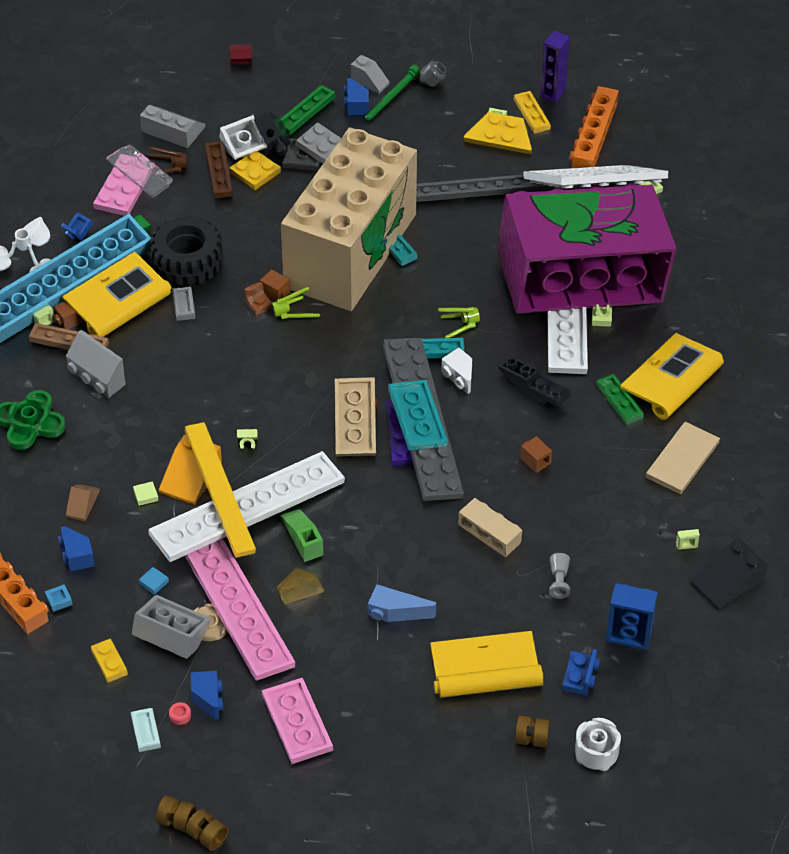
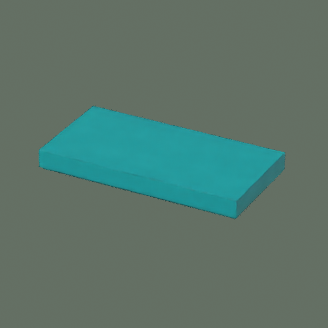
M427 380L389 384L388 391L408 450L447 446L448 440Z

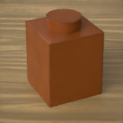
M272 269L260 280L263 284L264 293L273 301L284 298L290 293V279Z
M66 301L54 306V321L57 325H61L63 329H71L85 322Z
M536 436L523 443L520 459L537 473L551 464L552 450Z

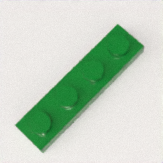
M321 85L284 115L281 120L288 135L295 132L335 98V92Z

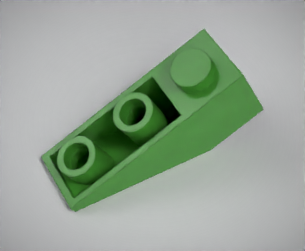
M300 509L281 515V519L304 562L323 556V539L316 526Z

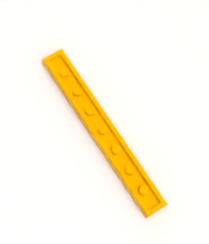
M205 422L185 426V433L235 558L254 554L256 548Z

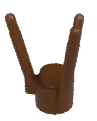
M150 147L152 151L168 155L146 154L147 157L171 160V166H175V168L154 172V176L181 172V168H186V154H182V152Z

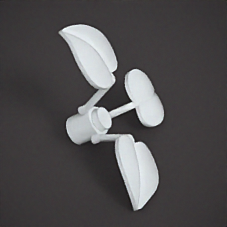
M41 217L31 221L24 228L18 229L15 232V241L12 242V248L9 253L5 247L0 246V271L10 267L11 260L9 257L13 255L16 247L22 251L29 250L32 260L36 265L30 269V272L51 260L46 258L38 263L31 246H42L50 239L49 229Z

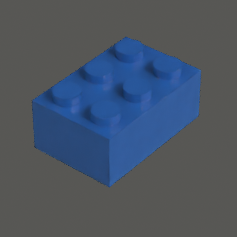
M615 583L610 603L606 641L648 650L658 592Z

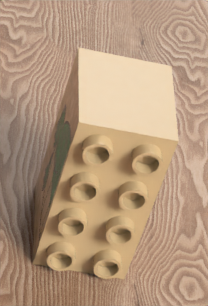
M348 128L281 223L283 276L290 279V290L297 292L309 287L308 291L302 293L303 295L352 312L389 256L390 246H393L397 240V235H403L416 215V149L404 146L398 141H389L368 134L361 129Z

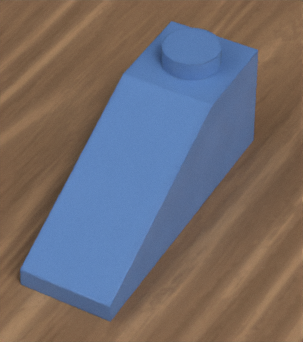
M376 585L368 602V616L386 622L435 618L436 602Z

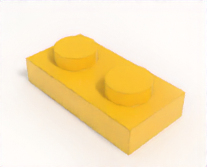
M111 638L91 646V651L108 683L128 675L127 669Z

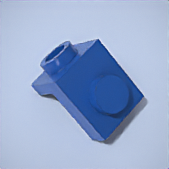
M77 212L68 226L63 223L61 227L65 230L64 234L66 236L82 241L94 222Z

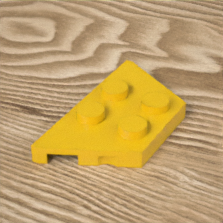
M488 112L464 135V142L525 154L532 153L523 118Z

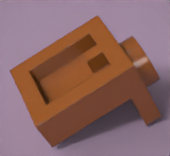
M261 282L245 288V302L256 316L273 309L272 302L264 293Z

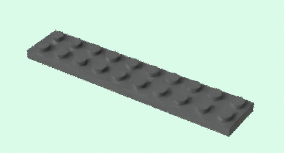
M422 338L384 339L383 348L392 383L427 380L448 440V445L445 447L410 451L423 501L461 499L464 492Z

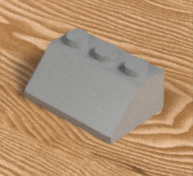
M148 105L140 115L141 132L188 148L206 127L202 122L152 105Z
M80 330L66 355L67 369L70 373L79 376L84 383L94 387L98 393L110 398L126 385L123 359Z
M155 595L135 613L132 635L187 659L198 649L211 622V618Z

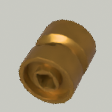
M519 715L515 744L528 745L532 743L534 747L546 748L550 720L537 718L533 721L529 716ZM528 726L534 727L532 736H527Z
M165 795L159 804L156 822L168 827L173 824L175 829L186 832L187 823L196 812L197 806L187 801L179 803L178 798Z
M205 809L196 811L186 826V833L194 839L200 840V843L211 851L217 849L223 843L229 831L228 826L218 819L214 820V816Z

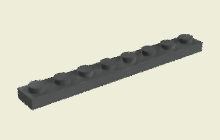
M524 174L417 184L416 202L513 194L519 191L554 190L555 186L530 183V180L524 179Z

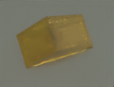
M295 568L277 586L284 605L324 592L315 573Z

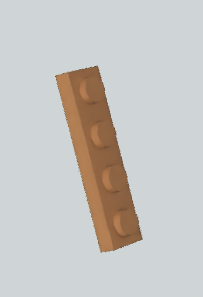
M35 323L29 335V342L69 350L78 332ZM88 334L107 348L109 344L108 338Z

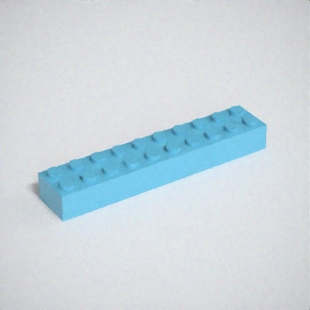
M127 214L1 289L0 343L34 323V313L48 305L54 310L55 305L65 301L63 299L65 294L131 253L136 252L142 257L151 252V237L130 214Z

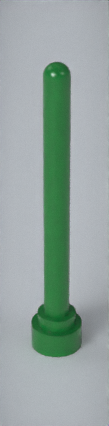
M411 65L407 69L406 76L365 115V119L370 121L410 81L417 80L420 77L421 69L417 65Z

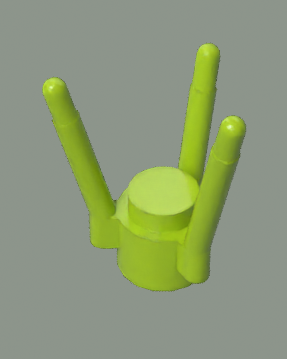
M309 287L272 302L275 317L281 316V319L320 317V314L313 313L287 314L290 311L289 304L302 300L303 296H296L308 291Z
M476 307L438 308L439 312H461L441 315V319L461 317L462 322L468 324L446 335L445 338H451L469 328L476 327L475 323L480 321L479 311Z

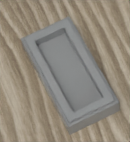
M191 287L172 289L176 321L195 319Z

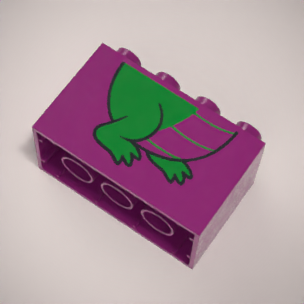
M628 184L621 187L606 188L593 186L587 189H554L552 191L529 193L519 191L514 194H506L496 247L516 313L569 310L572 308L582 309V307L593 308L597 304H599V307H606V305L622 306L662 303L677 249L653 184Z

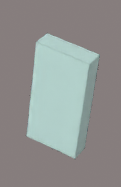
M148 708L131 712L139 752L161 748L153 709Z

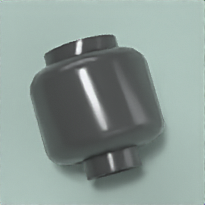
M439 61L428 62L420 70L421 82L430 87L438 85L446 77L444 65Z

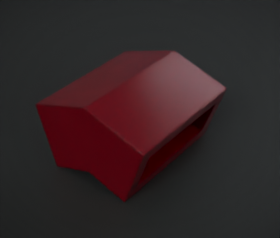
M251 44L230 45V64H252Z

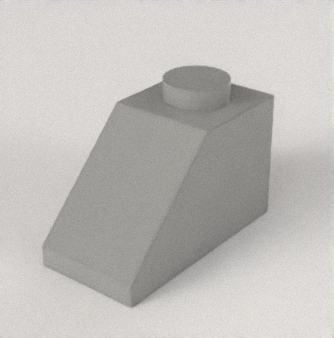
M360 55L351 63V78L362 86L380 94L390 84L375 61Z

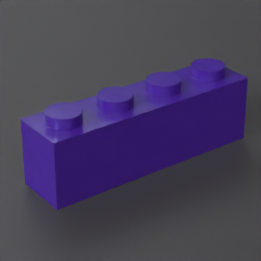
M553 31L544 42L540 93L541 97L555 103L566 91L570 43L569 36L557 31Z

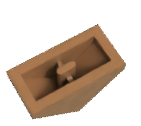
M82 484L72 486L66 517L85 522L100 489Z

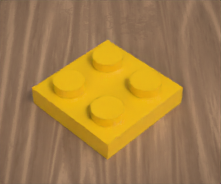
M256 151L229 168L230 174L257 190L281 172V167Z

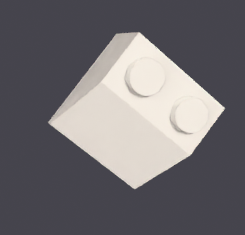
M253 115L220 128L219 137L223 141L224 148L235 160L268 147L254 122L255 118Z

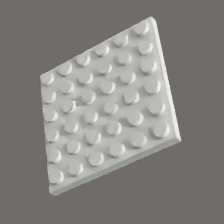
M630 165L524 171V179L530 180V183L562 188H573V186L591 187V185L608 186L609 184L625 185L627 183L641 184L644 181L656 183L662 182L664 178H668L667 170Z

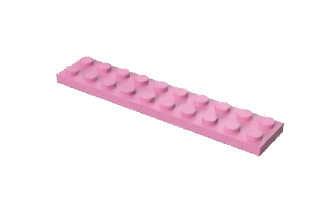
M223 538L185 555L254 679L257 681L294 668L295 661Z

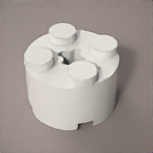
M592 718V721H585L578 727L575 742V755L578 763L591 769L606 771L616 762L619 755L621 735L616 729L615 724L604 718Z

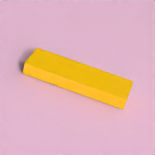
M531 91L515 94L514 101L533 133L550 130L551 125Z

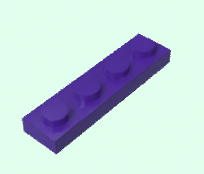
M385 400L392 466L412 465L411 452L408 450L392 400Z

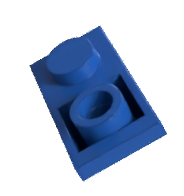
M347 78V85H344V96H347L344 97V108H348V115H366L369 112V90L352 78Z
M65 526L60 527L62 535L58 536L60 548H65V551L62 552L64 564L68 563L70 571L95 566L89 537Z
M217 671L191 672L192 703L212 718L219 719V711L223 710V698L218 697V692H222V679H217Z

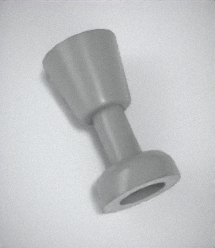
M555 553L550 556L549 560L552 574L556 577V582L552 583L549 587V594L553 598L563 599L570 595V587L564 582L570 557L564 553Z

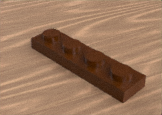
M223 141L205 143L214 198L233 196Z

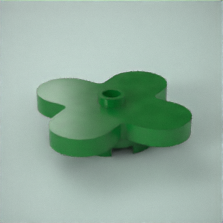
M35 390L30 392L24 401L0 404V426L9 428L7 439L12 448L18 450L26 449L34 443L39 435L53 438L64 432V417L59 413L50 411L52 408V398L48 392Z

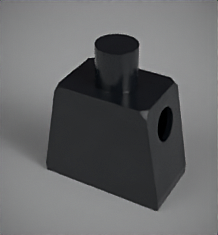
M269 110L255 118L254 122L266 145L277 151L279 156L285 155L288 152L286 146L291 143L283 121Z

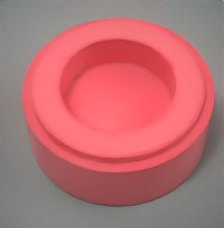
M181 702L173 704L169 709L171 722L176 725L186 724L191 718L190 707Z

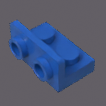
M593 649L592 655L571 651L562 690L588 695L589 687L593 688L596 675H593L594 670L598 671L600 658H597L596 649Z

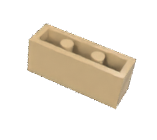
M474 498L459 512L458 525L504 557L508 556L521 543L522 530L520 527L505 519L502 514L496 513L486 503Z

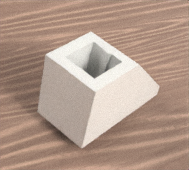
M457 348L442 358L441 372L446 378L453 381L459 389L468 394L471 392L472 358L463 350Z

